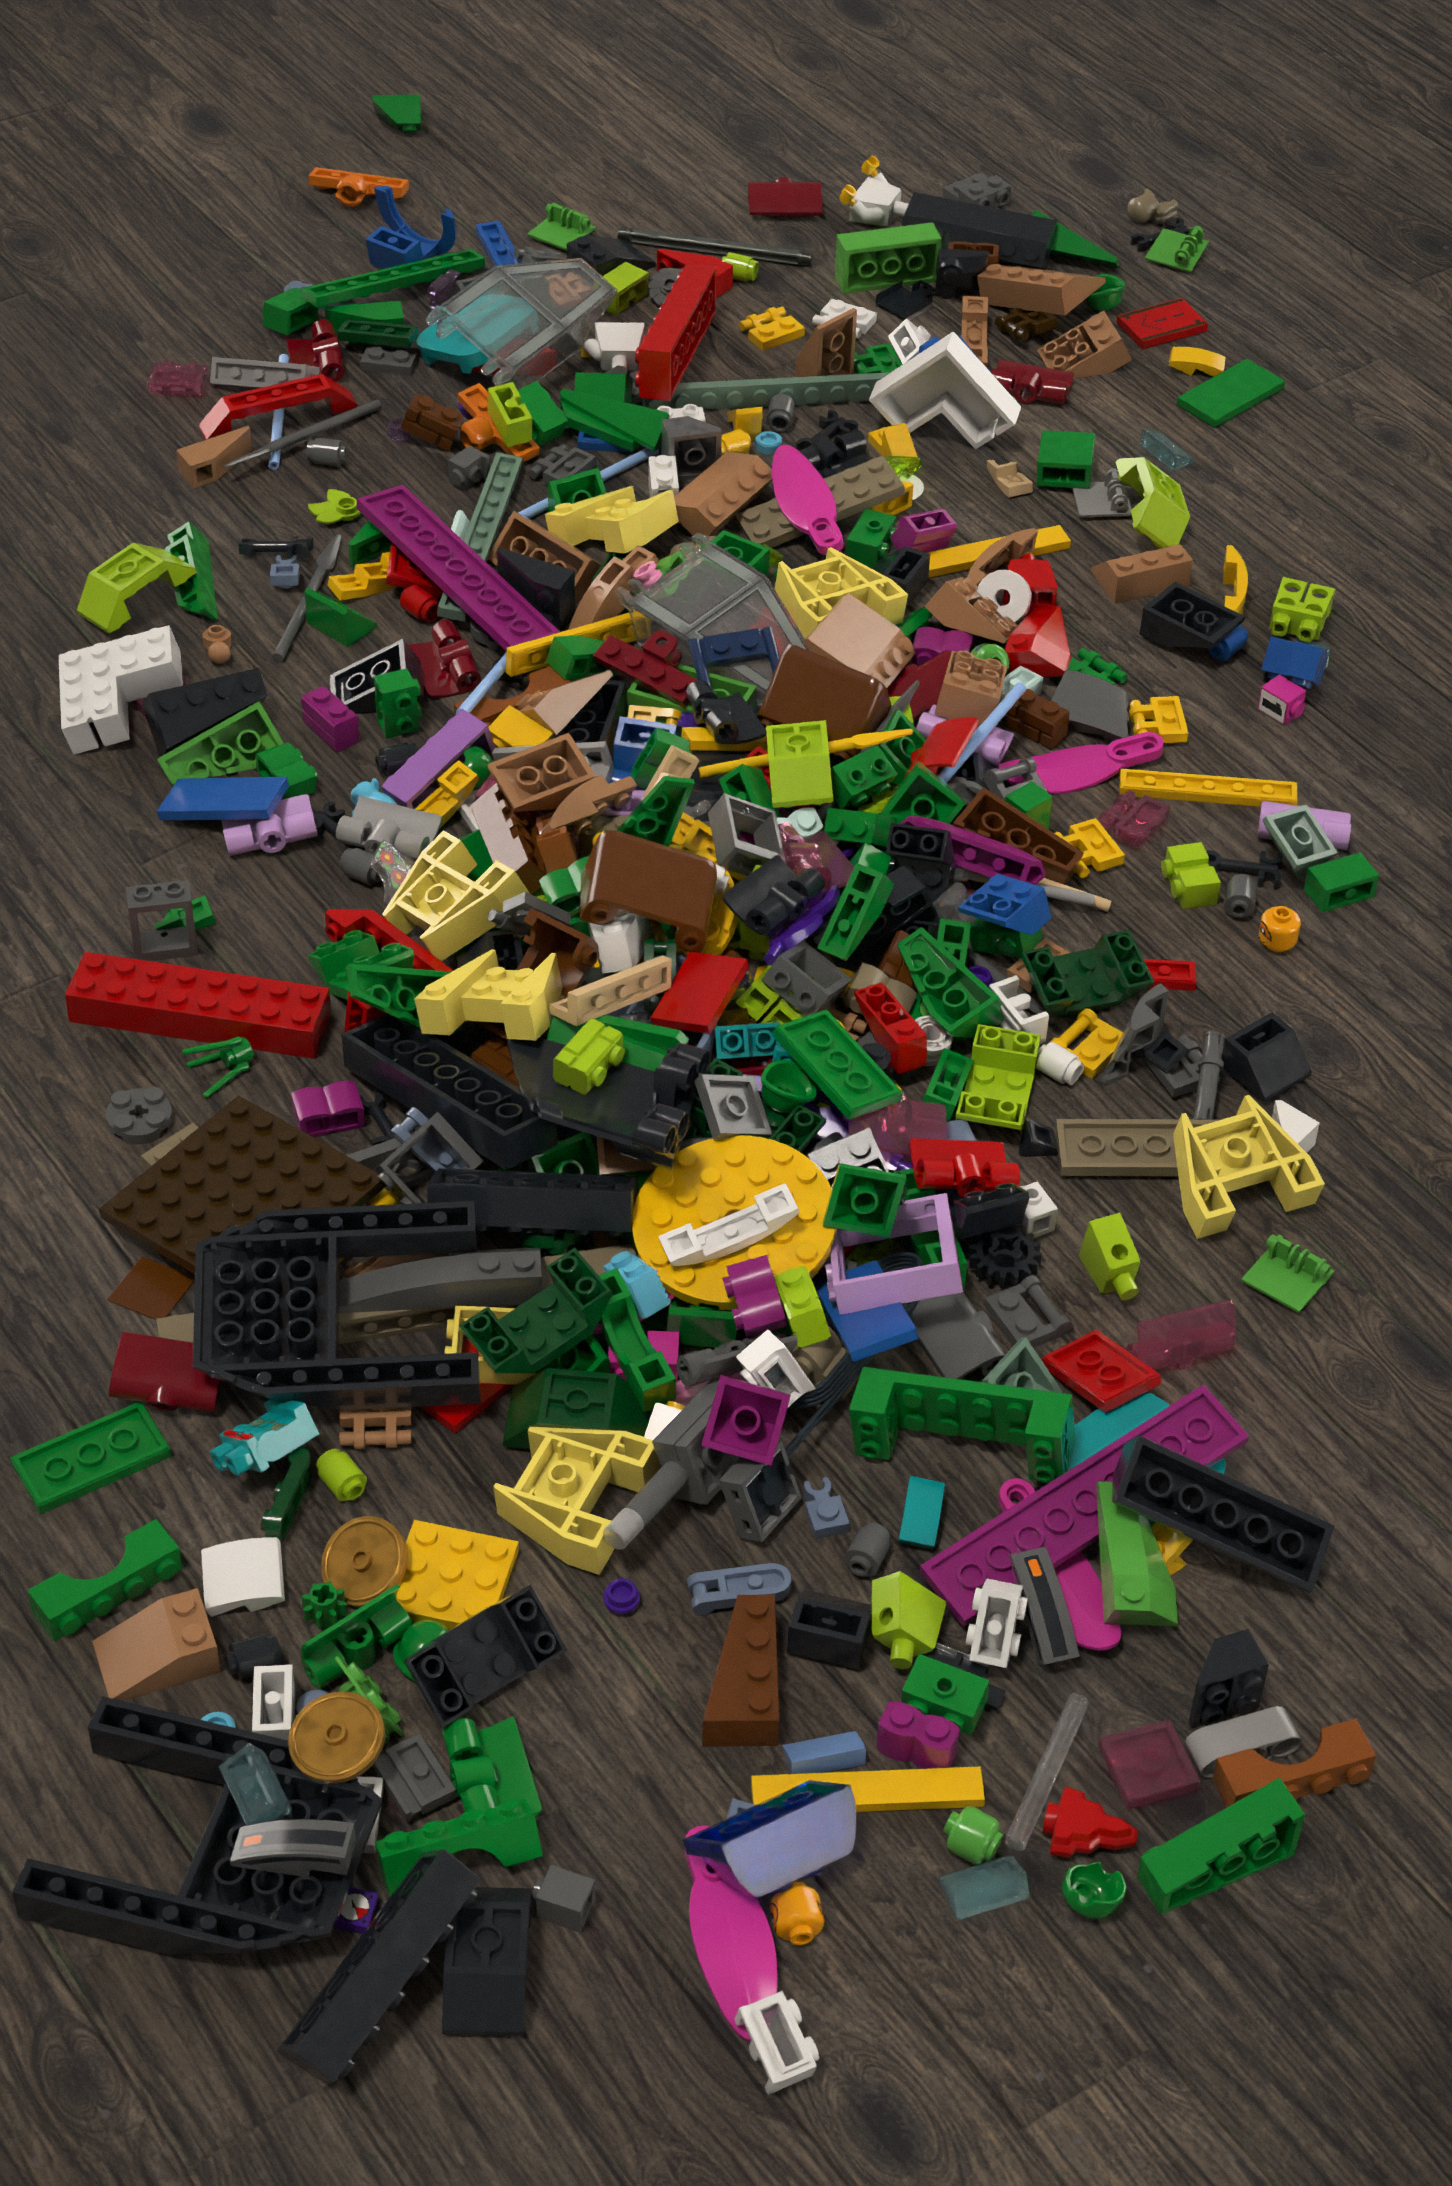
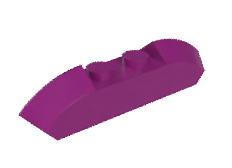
M909 815L899 823L950 831L955 863L957 866L991 878L996 874H1000L1033 885H1037L1046 876L1041 860L1005 843L941 821Z

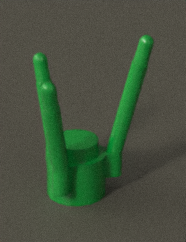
M238 1036L227 1041L194 1046L182 1050L183 1055L221 1049L218 1052L187 1062L186 1066L188 1068L220 1058L227 1067H235L204 1092V1098L210 1097L239 1073L249 1069L247 1062L252 1061L254 1055L252 1047L245 1037L240 1038Z

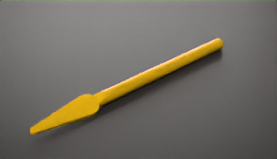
M904 729L858 734L852 738L828 742L829 754L854 748H867L911 735L913 730ZM768 754L698 767L700 779L727 774L741 764L754 768L769 766Z

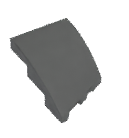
M1066 670L1051 701L1070 711L1067 724L1073 725L1076 732L1101 734L1106 742L1129 737L1127 722H1129V714L1127 712L1128 695L1126 691L1095 676Z
M1161 983L1144 994L1136 1005L1100 1080L1104 1087L1127 1076L1130 1062L1141 1057L1142 1047L1155 1042L1162 1035L1169 990Z

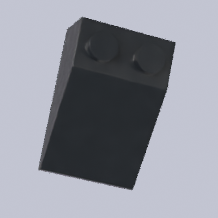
M585 235L566 243L568 261H583L599 277L604 276L624 262H628L644 271L656 266V261L626 240ZM575 268L577 270L575 276L593 288L594 280L580 268Z
M499 548L497 550L498 574L553 626L562 632L570 623L575 613V571Z
M1174 582L1143 607L1139 635L1161 646L1213 648L1244 622L1245 616Z
M401 639L331 674L330 689L355 714L376 712L374 676L407 668L412 678L417 679L421 690V695L417 696V701L424 698L421 661L405 640Z

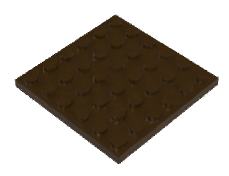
M238 1095L100 1207L99 1213L104 1221L195 1274L196 1243L210 1236H218L223 1230L234 1225L237 1228L255 1220V1215L266 1210L364 1206L382 1191L386 1184L377 1177L379 1173Z

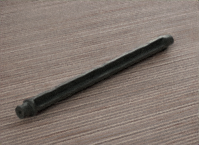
M631 227L628 229L619 228L617 234L618 239L627 240L631 243L727 255L731 252L753 257V259L794 265H811L813 254L803 253L802 250Z

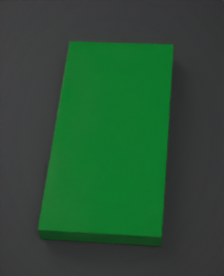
M1245 359L1178 396L1176 405L1215 428L1284 389L1285 381L1249 359Z
M827 1009L774 1027L773 1036L848 1120L901 1101L903 1092Z
M137 1402L10 1457V1462L39 1514H43L172 1457L169 1445L142 1402Z

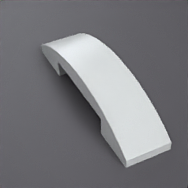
M786 1183L754 1196L756 1204L693 1230L689 1223L658 1236L671 1266L696 1264L726 1256L760 1241L781 1228L799 1213V1209Z

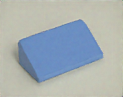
M856 1731L782 1745L790 1774L825 1773L861 1766L866 1763V1748Z

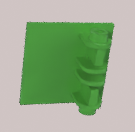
M552 203L547 204L545 208L548 218L528 232L527 236L567 251L566 243L590 234L596 227L591 225V219L588 218V215L570 210L567 207L563 209V206Z
M1200 226L1192 227L1189 230V235L1163 228L1147 253L1145 260L1182 271L1192 272L1209 241L1203 240V229Z
M1272 1234L1266 1242V1246L1269 1248L1243 1276L1241 1281L1300 1313L1332 1276L1334 1270L1327 1264L1326 1259L1315 1256L1308 1249H1304L1301 1253L1300 1245L1296 1244L1292 1248V1242L1284 1239L1280 1234L1278 1236Z
M336 1656L335 1660L351 1681L344 1683L339 1688V1692L345 1691L362 1695L376 1706L385 1726L384 1745L389 1741V1735L393 1731L403 1738L405 1734L397 1724L402 1718L388 1701L385 1703L379 1696L382 1690L370 1675L366 1676L355 1662L348 1665L339 1656Z

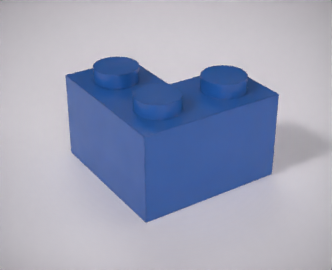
M1271 636L1261 670L1268 673L1267 678L1273 679L1280 674L1283 677L1292 679L1291 682L1300 687L1311 689L1312 684L1320 686L1329 652L1321 647L1298 641L1291 642Z

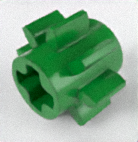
M331 1581L317 1585L312 1584L309 1595L301 1596L304 1620H313L317 1625V1629L330 1627L337 1623L340 1615L345 1616L348 1614L345 1590H336Z

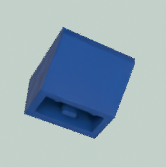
M620 716L614 740V768L631 772L636 759L644 750L649 737L656 728L681 737V731L678 726Z
M1000 874L990 878L988 882L958 907L960 913L1029 935H1033L1051 919L1045 888Z

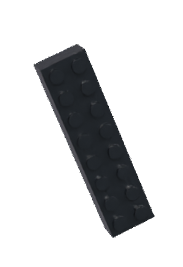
M387 1013L341 1034L345 1068L406 1107L418 1109L428 1119L439 1112L472 1149L505 1170L513 1168L558 1145L557 1124L538 1117V1113L532 1112L520 1088L432 1034H422L421 1028Z

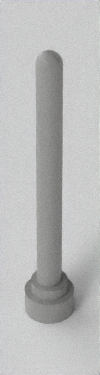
M956 865L953 883L961 884V881L968 882V880L986 883L991 877ZM1043 883L1037 884V886L1045 888L1046 896L1087 906H1091L1095 902V897L1089 893Z

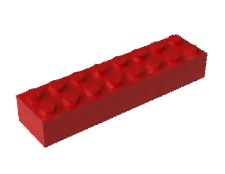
M686 263L683 271L678 273L676 283L673 282L671 292L667 293L665 303H662L660 306L659 314H655L654 323L649 325L648 333L646 336H643L641 346L636 348L635 363H639V372L637 371L635 386L639 388V398L671 400L716 314V266Z
M84 952L65 993L69 1022L206 1043L227 1041L239 1036L240 1038L245 1037L248 1040L252 1050L312 1059L316 1057L332 1015L330 991L327 987Z

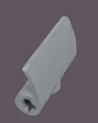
M360 796L353 816H342L336 828V840L341 843L365 848L367 852L376 855L378 850L379 852L385 850L391 851L398 857L416 861L422 851L436 838L442 819L440 815ZM382 841L388 845L384 848H379Z

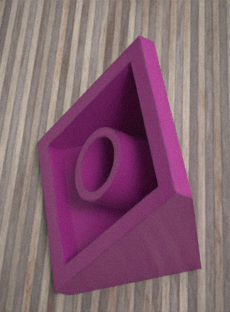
M720 1375L701 1446L772 1465L791 1394Z

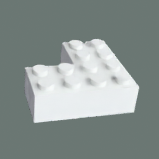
M954 331L877 381L869 398V401L892 426L904 422L908 426L909 432L917 429L942 412L975 449L992 440L995 434L998 436L1014 426L1021 409L1016 400Z
M169 625L153 628L135 635H127L109 642L97 643L83 649L71 650L59 655L61 729L73 755L99 748L96 737L89 725L90 722L94 723L104 746L130 740L128 702L145 698L149 693L183 686L181 653Z

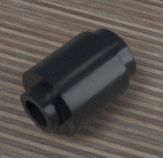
M404 742L379 749V756L375 757L379 773H384L387 778L396 773L409 757L419 751L416 744Z
M265 1634L230 1643L229 1652L224 1653V1661L229 1675L235 1674L238 1680L254 1676V1666L282 1664V1653L275 1635L267 1637Z

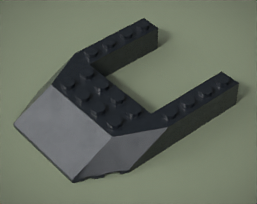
M460 1201L266 1210L255 1215V1220L238 1228L234 1225L223 1230L218 1236H210L196 1243L193 1369L266 1398L283 1401L293 1400L305 1403L306 1405L338 1411L481 1404L478 1352L339 1359V1258L477 1252L475 1202Z
M102 1696L88 1726L92 1752L94 1754L222 1784L224 1787L178 1895L27 1858L12 1891L18 1917L167 1955L244 1953L330 1938L381 1808L382 1798L370 1788L361 1786L358 1778L331 1784L317 1782L308 1778L295 1765L290 1755L288 1740ZM300 1819L354 1823L356 1842L347 1875L311 1870L309 1877L230 1865L240 1827L263 1822Z

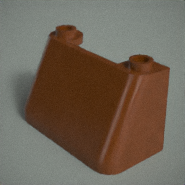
M788 644L780 655L757 718L764 728L770 725L826 720L828 742L852 738L858 734L874 733L888 715L892 705L885 685L878 679L799 646ZM854 748L835 752L833 757L837 762L841 763L858 755L862 749Z
M615 830L605 831L598 836L581 874L580 920L596 925H604L613 921L618 910H623L676 926V945L686 952L701 953L706 944L716 887V865L708 858Z
M530 908L523 921L530 926V937L526 935L523 939L530 947L517 970L530 968L534 971L551 953H556L563 986L559 998L560 1001L568 997V992L581 987L591 967L596 964L599 958L598 944L589 936ZM472 1021L494 1036H499L507 1042L504 1023ZM549 1028L540 1036V1038L547 1039Z

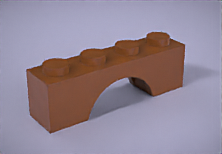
M551 666L528 674L529 686L522 694L502 700L483 697L470 714L486 723L489 727L509 705L517 709L516 703L528 693L532 695L538 690L542 692L570 681L564 680ZM465 700L454 704V715H456V710Z
M554 812L536 818V825L540 834L536 836V840L547 873L568 868L577 861L576 840L573 834L569 835L566 826L541 834Z
M1355 1718L1322 1728L1316 1753L1304 1762L1291 1765L1275 1763L1265 1759L1253 1748L1217 1758L1212 1780L1226 1808L1279 1777L1296 1800L1298 1797L1312 1793H1326L1333 1787L1346 1783L1358 1784L1371 1776L1376 1754Z

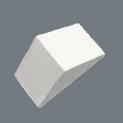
M1275 1100L1272 1118L1307 1153L1316 1143L1320 1123L1284 1101Z

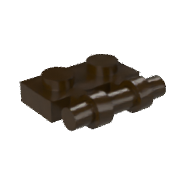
M1018 307L1009 310L1010 315L998 316L995 319V325L998 326L1000 331L1006 334L1009 333L1015 340L1026 341L1029 338V332L1035 335H1044L1048 333V330L1058 327L1057 317L1050 313L1022 310V308Z

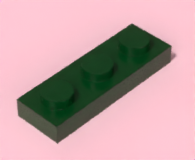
M346 319L337 330V336L339 341H348L351 344L368 343L373 346L387 345L405 349L411 347L419 336L418 326Z

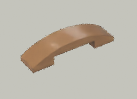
M963 296L961 337L981 363L987 367L988 297Z
M1035 528L1021 530L993 543L976 559L967 578L972 580L978 587L981 580L989 573H992L1008 558L1010 560L1020 559L1022 555L1029 554L1034 550L1038 530Z

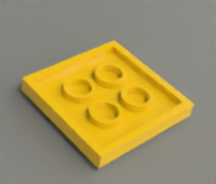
M414 1520L406 1540L408 1552L407 1567L399 1584L400 1588L397 1592L396 1600L406 1610L412 1622L433 1620L443 1624L450 1630L488 1606L502 1600L519 1552V1541Z

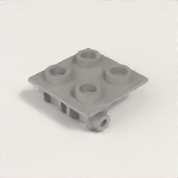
M1114 468L1109 469L1105 475V482H1091L1090 489L1072 488L1079 517L1132 516L1127 489L1117 476L1119 474L1118 470Z

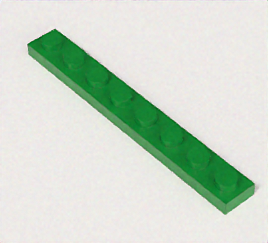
M473 249L462 250L302 288V298L314 307L324 308L328 304L336 302L345 303L349 299L357 297L366 298L370 294L378 292L387 293L395 288H408L416 283H429L437 278H450L454 274L463 272L471 273L475 269L485 267V257Z

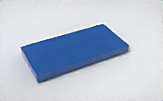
M287 777L178 779L157 810L159 820L269 819L288 789L289 782Z
M875 1260L847 1270L846 1279L880 1274L883 1271ZM825 1278L813 1282L820 1303L852 1362L918 1339L917 1330L901 1302L840 1315L837 1302L830 1303L827 1287L828 1279Z

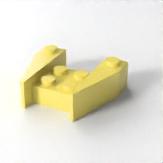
M633 486L572 504H559L555 506L554 511L545 514L548 531L572 546L589 539L602 540L605 543L606 552L627 553L638 545L643 546L679 522L673 490H668L649 499L636 502Z
M831 547L827 549L826 560L790 569L783 561L779 562L774 590L787 617L803 641L847 593L894 625L903 622L908 594L892 579Z
M443 830L422 851L382 915L406 935L416 925L425 930L420 939L432 955L443 961L495 927V923L488 920L490 910L502 911L503 901L523 892L529 893V891L513 869L497 860L475 882L467 878L468 874L478 864L461 840Z
M490 950L435 982L428 984L414 999L421 1033L451 1035L464 1021L504 1023L507 1039L536 1041L550 1027L553 1016L550 1014V1004L559 1001L563 988L556 953H551L534 971L530 968L505 970V968L498 965L496 950Z
M1250 1095L1244 1096L1236 1116L1193 1128L1187 1114H1181L1173 1133L1183 1212L1197 1239L1228 1229L1236 1209L1227 1192L1269 1180L1285 1212L1315 1204L1325 1184L1311 1157Z
M530 1427L528 1429L532 1459L514 1489L495 1483L494 1494L497 1514L564 1563L600 1575L615 1549L606 1542L603 1535L604 1528L611 1520L590 1514L607 1483L639 1492L660 1470V1462L652 1443L653 1440L627 1431Z

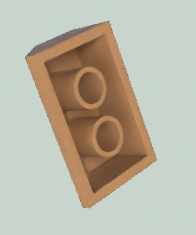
M1179 544L1108 560L1093 566L1091 572L1114 604L1162 593L1174 582L1189 587L1193 559L1183 546Z

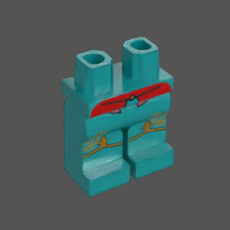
M270 1399L264 1403L267 1410L266 1414L250 1424H240L233 1430L227 1429L219 1434L223 1443L209 1452L216 1468L223 1472L229 1468L234 1475L238 1476L248 1469L263 1472L270 1467L267 1461H276L319 1435L306 1404L293 1400Z

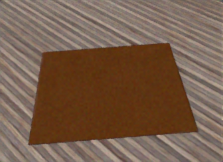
M141 1256L107 1300L153 1319L167 1317L195 1281V1277Z

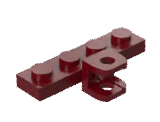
M658 630L643 644V651L609 635L593 654L596 663L684 709L689 705V701L686 698V690L697 679L676 669L682 660L681 651L676 649L678 644L676 637ZM659 641H667V644L665 643L660 646H657Z

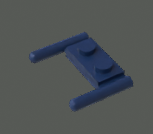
M765 627L762 630L757 628L705 636L700 640L693 638L688 641L698 680L706 681L711 688L712 685L707 666L709 668L754 661L768 656L772 673H774L780 658L771 627Z

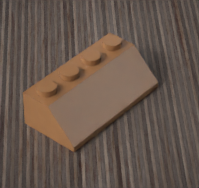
M727 451L674 496L679 523L695 538L713 536L731 521L735 514L740 513L765 491L773 480L772 469L758 455Z
M515 511L510 516L487 559L498 566L497 550L503 548L574 570L575 603L582 600L585 592L592 584L593 576L602 565L531 519Z

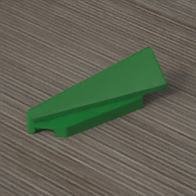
M564 388L560 392V408L568 419L566 426L632 452L640 445L654 452L662 446V419L670 418L668 412Z
M187 522L167 535L170 545L165 548L167 552L195 567L197 571L185 583L174 587L177 603L185 612L204 615L211 620H217L218 615L209 542L206 536L191 522Z
M553 1015L547 1040L567 1045L586 1023L575 1026ZM603 1015L595 1019L603 1023L605 1027L610 1026L622 1033L625 1053L621 1062L654 1072L656 1067H660L669 1048H674L680 1042L687 1044L689 1040L681 1030L609 1015Z

